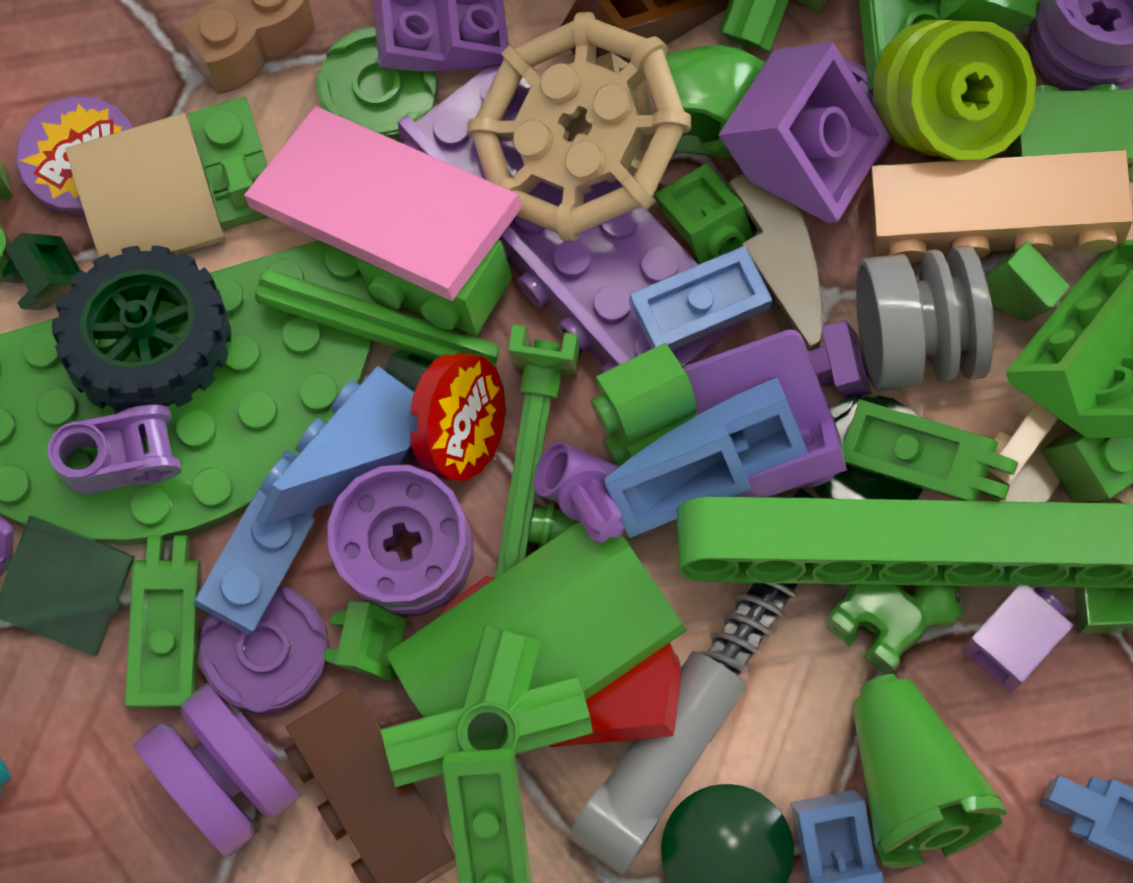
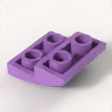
M373 0L379 67L413 71H453L501 64L504 59L501 52L509 43L503 0Z

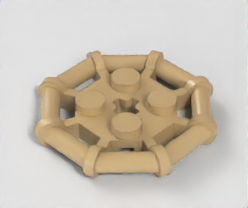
M578 12L574 17V21L515 48L509 44L501 52L504 59L476 117L468 120L466 134L474 140L485 179L519 194L522 208L516 215L517 217L558 233L561 241H576L579 239L580 233L642 206L648 210L656 202L653 198L654 192L682 134L691 130V115L683 110L666 60L668 47L660 38L654 36L647 39L596 20L592 12ZM576 47L575 61L568 65L563 63L552 65L546 69L542 77L532 68ZM597 47L631 59V62L619 73L595 65ZM523 77L531 85V88L515 120L501 121ZM645 79H647L657 112L653 115H643L638 110L635 101L637 99L635 89ZM586 114L585 120L592 125L588 135L577 134L573 142L567 141L569 138V131H567L569 123L579 115ZM653 135L633 176L628 169L644 136ZM500 141H514V146L521 154L524 166L513 177L510 176ZM606 180L608 183L619 180L623 187L584 204V194L594 190L590 187L591 185ZM540 182L562 190L563 200L559 206H556L529 193Z

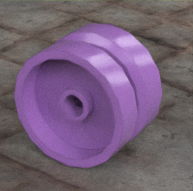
M205 683L181 703L182 718L201 741L198 745L192 748L172 725L158 722L136 740L133 746L187 816L208 840L228 858L254 836L253 823L234 799L236 795L242 791L263 815L273 818L281 814L301 795L275 764L279 759L243 714L239 711L234 715L212 687Z

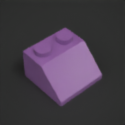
M832 41L774 50L722 128L719 137L749 182L827 223L839 221L890 137V134Z

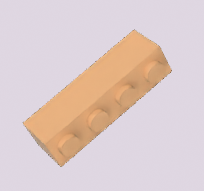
M1126 150L872 166L870 196L875 257L902 253L907 256L910 263L922 261L927 250L937 249L943 254H948L952 247L969 245L975 249L980 259L989 255L990 251L1016 250L1027 240L1041 255L1047 254L1057 247L1079 246V250L1083 252L1098 253L1111 250L1117 244H1124L1133 223Z

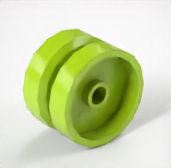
M924 20L903 29L885 47L874 72L873 102L877 115L891 138L897 144L922 155L941 156L955 160H984L1006 150L1024 131L1035 104L1036 76L1029 53L1012 32L992 22Z

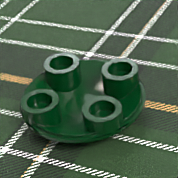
M735 784L708 786L686 797L670 815L661 841L662 869L669 883H787L794 862L792 833L781 811L761 793Z

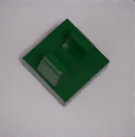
M20 233L5 247L11 260L3 270V279L8 283L24 282L28 288L26 295L17 302L21 309L43 310L57 302L62 292L69 293L72 288L70 280L80 271V268L61 236Z

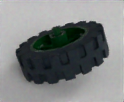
M132 246L121 249V255L110 258L109 254H105L93 261L95 267L86 273L81 269L70 280L72 288L68 294L62 292L56 304L59 318L52 320V334L57 342L55 348L74 387L80 393L84 391L89 401L95 406L104 409L106 405L113 407L116 414L142 405L169 406L175 403L176 407L179 408L192 401V393L199 388L205 391L215 380L213 372L216 367L223 368L228 357L225 342H231V327L227 318L228 315L219 289L217 290L210 272L205 267L199 270L195 259L182 252L178 256L172 255L169 248L162 246H152L151 251H140L139 246ZM161 300L177 305L175 308L156 315ZM115 312H120L121 322L106 323ZM187 321L184 333L180 338L163 331ZM98 339H121L106 355L101 353L97 346ZM164 348L169 349L166 352L162 353ZM133 351L141 359V361L134 363L124 361Z

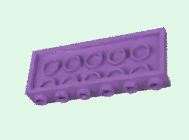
M501 64L484 68L416 123L409 115L399 120L397 124L401 143L485 179L474 140L466 134L467 122L476 117ZM523 77L501 121L516 119L531 88V85ZM500 141L510 176L513 177L524 166L521 154L514 146V141ZM619 180L611 183L603 181L590 187L594 190L584 194V204L623 187ZM540 182L529 193L556 206H559L563 200L562 190ZM643 206L580 233L579 239L576 241H561L558 233L515 216L498 239L502 241L508 263L520 275L517 283L523 293L536 307L542 308L544 305H547L561 320L558 328L563 337L564 332L577 334L580 353L588 350L603 366L599 369L600 374L651 350L629 304L630 294L698 265ZM744 320L674 349L672 352L682 367L695 363L742 325Z

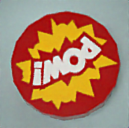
M458 352L455 355L445 354L436 358L421 376L412 397L410 413L418 415L417 432L410 431V440L419 465L438 478L467 481L480 474L494 457L503 434L506 414L505 393L496 367L484 356Z

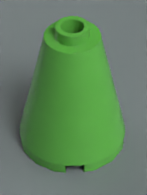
M885 674L869 680L860 688L861 695L854 701L852 707L875 848L882 865L893 869L925 864L920 854L922 851L941 848L944 856L947 857L974 845L996 831L1003 824L1000 815H1007L1002 799L915 683L909 679H898L895 674Z

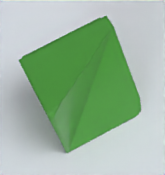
M1028 240L985 275L992 305L1025 321H1029L1047 312L1070 288L1065 280Z
M1074 587L1078 634L1133 632V588Z

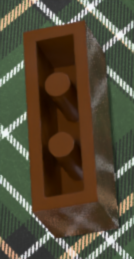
M355 685L285 726L294 744L284 749L304 784L313 778L317 780L328 799L318 805L317 808L337 841L346 835H349L361 858L351 863V866L361 883H430L456 867L454 851L414 784L409 783L395 787L380 727Z

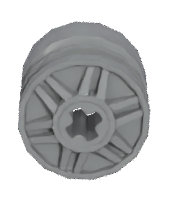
M969 245L952 247L947 254V261L941 251L937 249L927 250L922 258L919 280L916 279L907 256L902 253L860 259L856 273L858 329L867 374L875 390L886 391L919 386L923 381L926 356H929L938 379L943 383L954 382L958 376L959 368L963 376L968 380L985 378L990 372L993 357V308L982 265L973 247Z

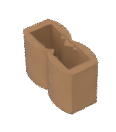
M216 0L195 12L184 25L182 33L193 63L217 94L233 91L247 84L261 71L266 60L281 58L297 50L311 36L315 29V23L309 0Z

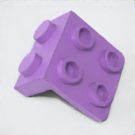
M786 330L683 367L693 389L697 415L741 392L777 377L807 448V454L747 477L751 490L734 497L772 498L775 494L799 486L815 487L822 485L832 479L835 474L847 470L840 433L799 332Z

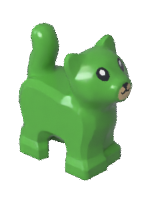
M849 584L845 598L837 603L825 621L828 623L827 629L848 646H851L857 638L856 630L858 627L864 626L872 631L876 638L873 645L864 655V658L882 673L888 674L895 671L899 666L900 656L903 652L918 642L928 628L938 625L952 627L961 619L964 610L960 604L959 586L917 585L913 595L910 596L900 585Z

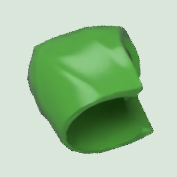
M724 45L700 46L667 53L666 60L683 110L691 115V130L682 134L674 152L733 158L719 137V133L765 65V62L739 48Z

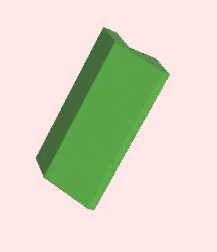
M1133 239L1126 240L1124 244H1117L1115 248L1102 252L1006 371L1008 381L1012 386L1086 438H1133Z
M578 521L385 655L407 694L421 715L426 717L463 707L484 625L542 640L529 688L578 676L585 700L685 633L687 629L622 534L619 538L609 537L604 543H598L590 538L581 521ZM491 712L475 716L467 730L469 742L483 750L498 746L505 735L503 719Z

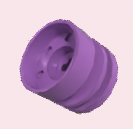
M1040 0L1036 18L1031 22L1028 43L1032 60L1045 79L1063 91H1085L1087 88L1099 84H1114L1119 86L1121 90L1133 88V0Z
M410 465L380 466L356 477L337 497L327 522L328 551L339 575L366 602L375 604L398 616L424 615L447 604L465 585L474 561L473 532L454 492L433 473ZM409 533L415 542H422V544L412 547L413 558L407 561H403L397 552L390 551V549L399 546V535Z

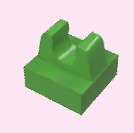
M349 601L347 610L338 611L332 616L331 624L342 628L339 648H325L324 659L372 681L394 683L396 672L385 654L402 643L407 619L370 602Z

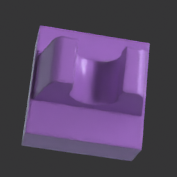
M846 320L822 326L825 345L808 351L821 387L835 385L845 398L859 395L863 397L872 394L859 337Z

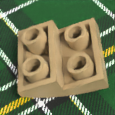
M186 113L65 148L99 257L109 254L110 258L121 255V249L132 246H139L140 251H151L152 246L167 247L170 253L176 256L180 252L186 253L226 241Z

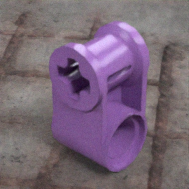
M164 405L136 406L117 414L70 422L55 431L48 443L49 460L62 483L69 490L81 495L94 494L130 485L155 484L176 477L182 470L180 460L172 457L166 426L171 422L172 417L170 409ZM145 437H147L149 445L148 454L146 452V446L144 441ZM83 447H92L98 450L95 461L89 467L82 470H73L67 467L70 456L76 450Z

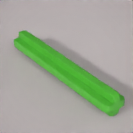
M266 269L261 274L256 288L255 300L260 304L432 361L445 354L455 355L457 352L484 356L494 366H496L499 347L495 343L456 330H444L436 327L429 321L272 269Z

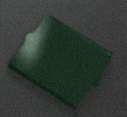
M29 516L13 559H8L4 563V568L8 572L0 591V619L89 655L98 656L113 614L120 612L123 608V603L119 599L136 556L38 517Z

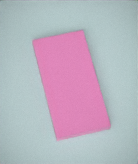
M317 106L308 114L244 194L249 208L450 301L454 300L522 208L518 193Z

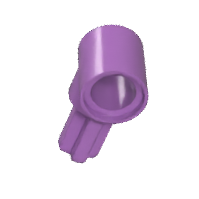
M563 441L551 444L542 454L536 467L534 487L537 494L557 502L563 513L570 519L581 521L593 541L604 543L609 537L619 538L624 530V525L620 521L621 512L611 499L604 481L607 476L619 467L615 463Z

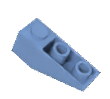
M379 366L372 371L361 385L351 380L332 404L330 411L335 415L326 424L317 418L301 437L295 448L300 453L292 463L284 458L280 459L269 472L260 487V491L266 494L267 498L256 520L262 525H267L336 502L337 497L356 477L380 466L404 465L414 453L411 446L410 431L417 432L418 415L410 414L414 391Z

